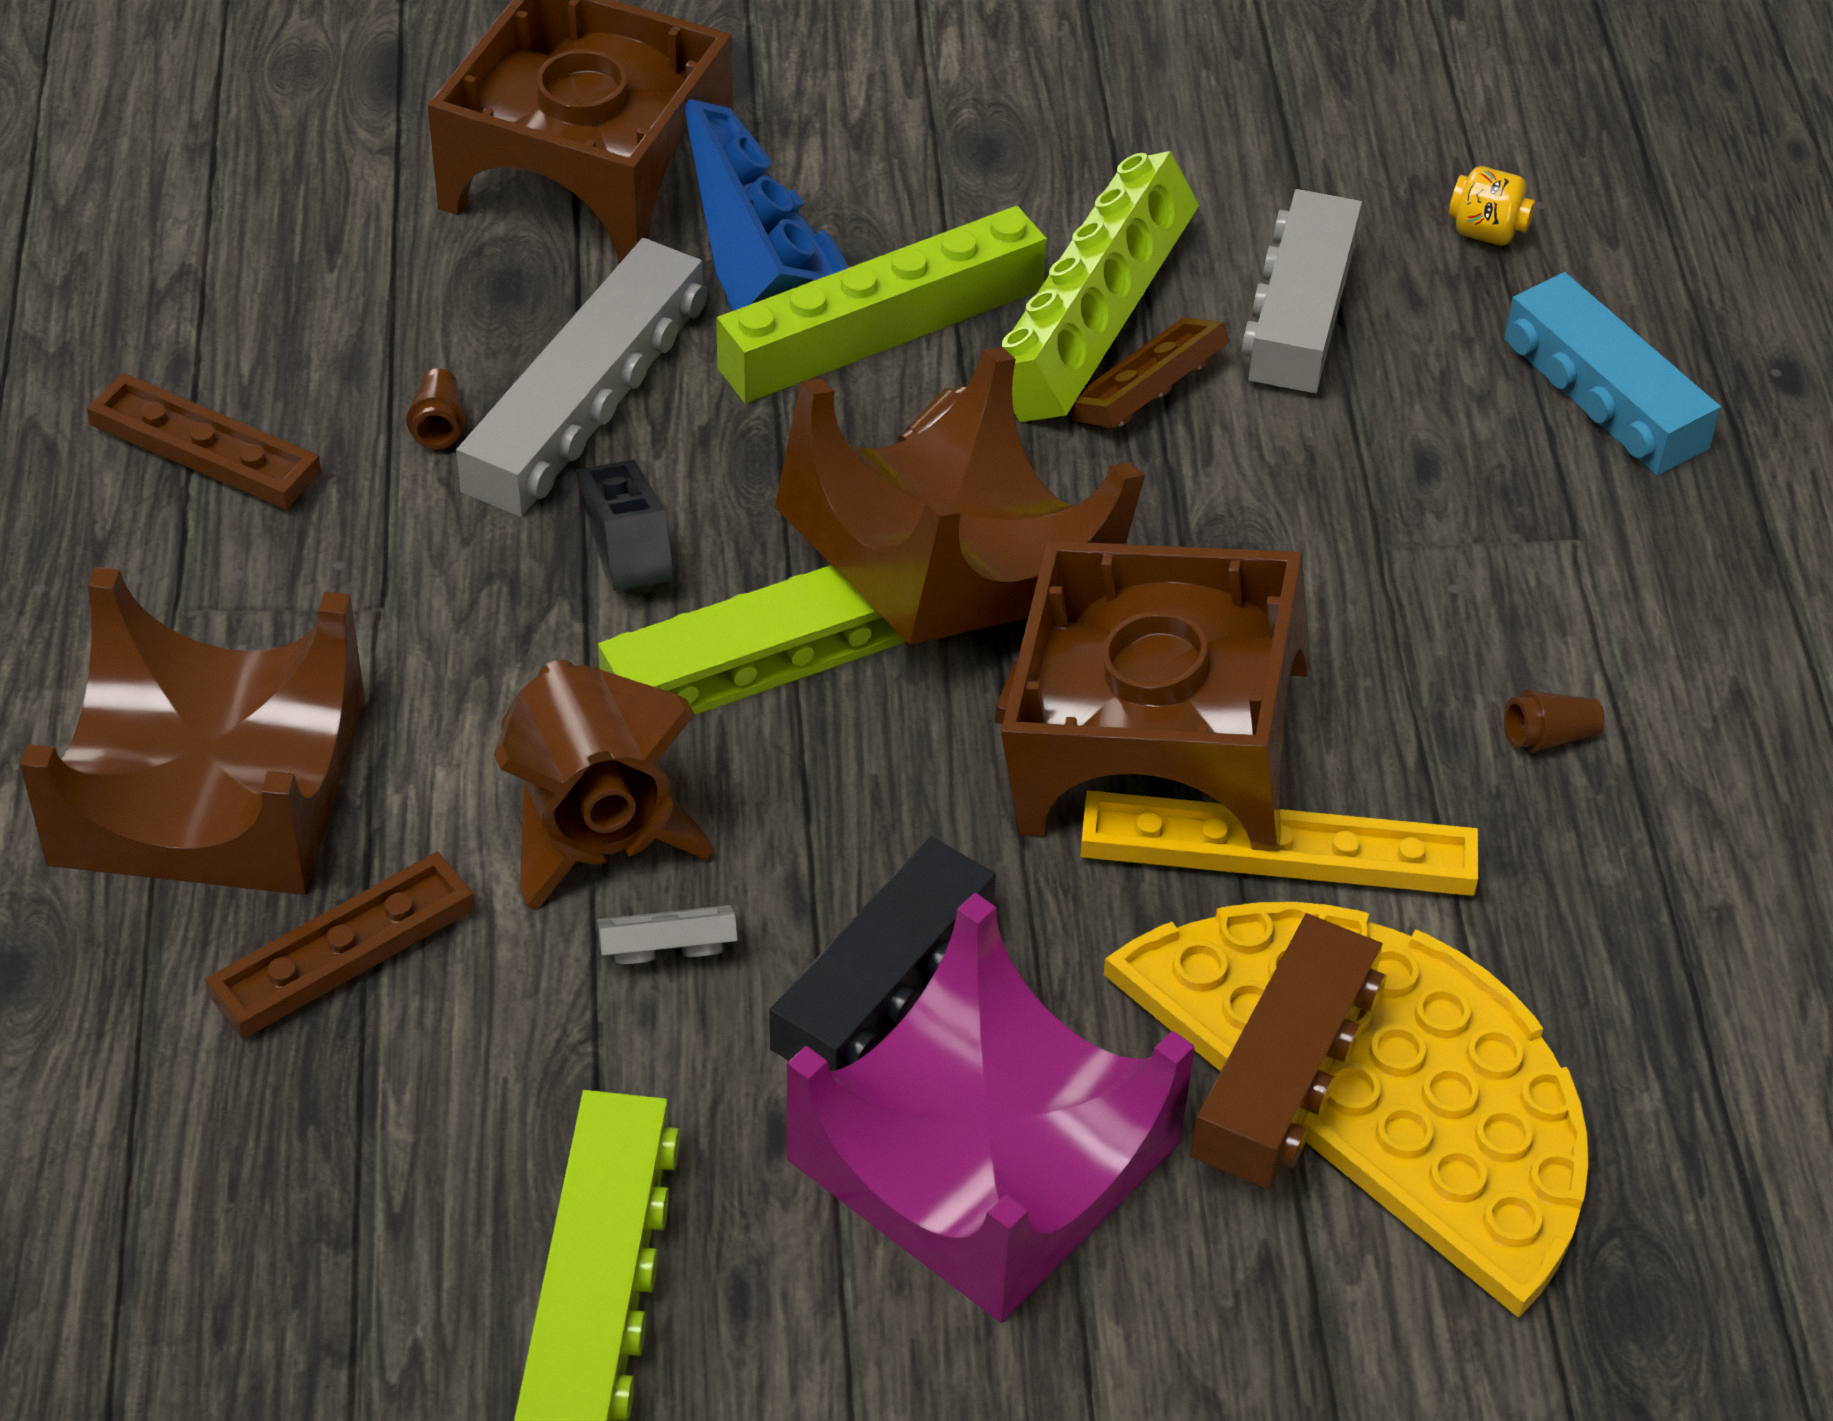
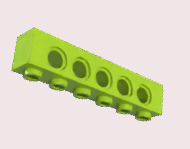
M1171 151L1148 156L1146 153H1137L1126 158L1118 165L1116 175L1106 190L1097 197L1094 208L1082 226L1073 233L1071 243L1061 258L1052 265L1049 270V276L1037 294L1026 304V310L1014 329L1004 337L1002 347L1016 359L1013 373L1012 397L1014 414L1019 422L1066 416L1199 207V203Z

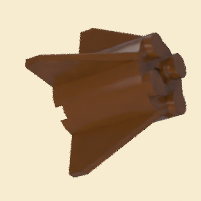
M563 659L547 663L540 670L538 677L534 678L515 697L501 721L502 732L494 755L501 770L524 780L520 891L528 907L538 910L576 861L592 865L607 863L604 855L614 854L623 849L626 850L629 857L642 851L654 839H659L706 861L713 854L714 849L707 835L670 795V783L659 761V758L695 715L687 699L601 669L585 665L574 666L570 661Z

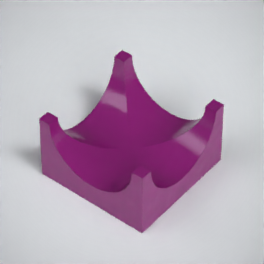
M974 893L957 909L954 929L946 952L926 989L903 1020L881 1043L853 1064L836 1071H829L828 1061L808 1046H805L787 1062V1160L1002 1323L1181 1143L1195 1046L1172 1030L1154 1048L1151 1057L1140 1059L1128 1058L1105 1051L1074 1033L1059 1021L1026 985L1013 965L1001 939L997 922V907L977 893Z

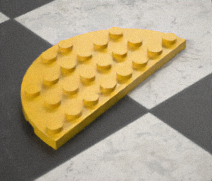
M1257 902L1217 908L1215 917L1191 922L1177 928L1173 922L1161 925L1130 941L1105 958L1103 972L1105 977L1168 1029L1173 1030L1195 1046V1051L1221 1072L1305 913L1383 943L1377 971L1387 974L1383 992L1372 1013L1361 1009L1355 1021L1361 1024V1031L1350 1059L1346 1064L1335 1060L1329 1074L1335 1076V1082L1323 1112L1320 1116L1309 1112L1302 1125L1308 1129L1306 1143L1518 1318L1541 1295L1558 1270L1571 1243L1584 1200L1588 1172L1587 1131L1581 1102L1567 1067H1560L1553 1052L1541 1037L1544 1028L1517 996L1489 971L1460 951L1415 929L1412 936H1409L1395 929L1368 922L1369 913L1301 902Z

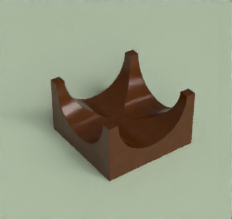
M512 0L428 104L438 209L459 215L468 203V194L473 177L482 171L499 167H513L533 171L565 186L593 210L612 239L619 265L642 238L649 239L653 211L661 182L676 148L688 132L684 110L686 103L693 99L728 107L733 110L732 34L616 0Z
M1003 347L982 351L976 371L966 389L941 418L919 434L886 447L862 448L848 444L838 427L835 416V390L822 378L800 382L775 508L909 645L1028 618L1047 541L1127 543L1145 475L1131 462L1112 465L1100 487L1090 497L1076 506L1065 503L1052 494L1037 477L1021 445L1014 417L1012 397L1013 373L1016 359Z
M1047 541L1001 727L1019 834L1045 836L1050 817V807L1061 794L1079 783L1107 775L1143 774L1175 780L1208 794L1229 809L1240 821L1247 832L1252 850L1278 851L1281 836V744L1288 682L1290 676L1308 677L1311 660L1302 552Z
M94 567L87 585L91 606L90 665L85 697L75 733L61 759L53 746L27 744L20 763L46 866L306 895L365 698L350 594L324 591L318 610L319 621L308 634L293 643L267 650H232L195 641L168 628L151 616L135 600L122 578L120 569Z

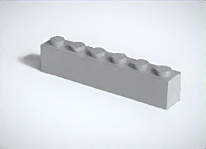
M642 238L456 449L460 492L519 517H523L538 498H544L551 490L556 476L569 461L578 459L584 450L586 441L600 424H607L611 420L617 404L631 388L635 389L642 383L647 369L661 353H666L671 349L677 333L690 318L695 319L701 313L707 298V289L703 286L702 260Z

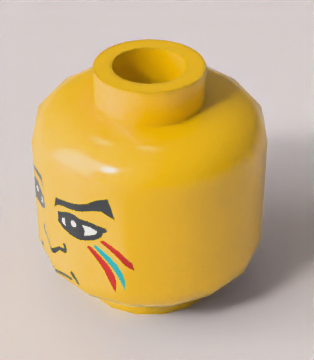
M1478 166L1471 171L1468 177L1460 175L1451 199L1448 217L1456 219V229L1459 234L1504 246L1512 240L1516 230L1527 232L1533 215L1535 200L1526 198L1527 185L1524 178L1488 167Z

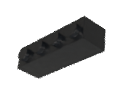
M930 836L769 1009L770 1050L790 1061L805 1046H808L828 1061L829 1071H836L853 1064L873 1050L886 1033L903 1020L935 974L951 939L957 909L974 893H977L997 907L998 912V905L994 903L996 873Z

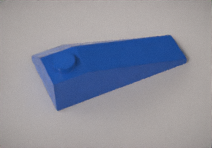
M690 99L684 106L715 271L727 295V302L733 311L849 268L837 244L827 231L821 230L816 234L798 210L805 203L794 189L786 190L767 172L766 169L770 166L771 159L733 110L728 107Z

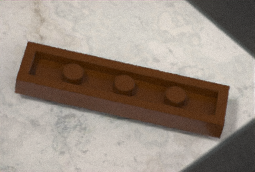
M124 372L86 408L91 426L286 510L321 473L319 455Z
M436 851L206 977L205 984L208 996L240 1037L245 1039L476 910L474 893L441 854Z

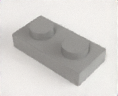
M730 905L597 919L601 954H615V962L618 964L652 961L656 959L655 950L682 947L683 956L713 955L723 952L722 942L737 941L735 913Z

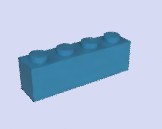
M1566 272L1513 296L1504 340L1511 345L1515 352L1526 358L1556 388L1562 390L1594 422L1599 423L1632 456L1638 458L1657 476L1710 449L1721 406Z

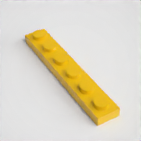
M1086 790L1080 857L1470 896L1475 894L1478 882V828L1280 809L1281 836L1278 851L1252 850L1244 827L1236 816L1221 803Z

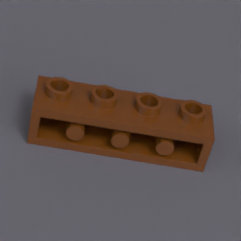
M1305 913L1196 1117L1190 1157L1268 1190L1272 1186L1282 1165L1291 1169L1294 1168L1307 1139L1308 1129L1302 1125L1308 1113L1311 1112L1320 1116L1323 1112L1335 1082V1076L1329 1074L1335 1060L1345 1064L1348 1062L1361 1031V1024L1355 1021L1361 1009L1370 1013L1374 1011L1383 992L1387 974L1377 971L1383 943Z

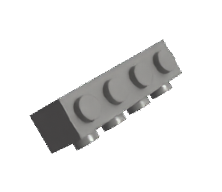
M1295 189L1290 210H1279L1273 243L1280 244V246H1269L1263 279L1270 282L1269 284H1258L1252 317L1259 318V321L1247 322L1241 355L1251 357L1249 381L1317 394L1356 243L1362 201Z

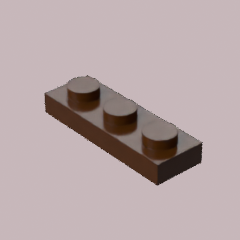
M1181 318L1086 386L1070 409L1073 421L1099 425L1103 429H1113L1125 425L1133 418L1135 411L1150 400L1158 399L1168 394L1172 389V384L1187 373L1206 366L1213 354L1230 343L1224 322Z

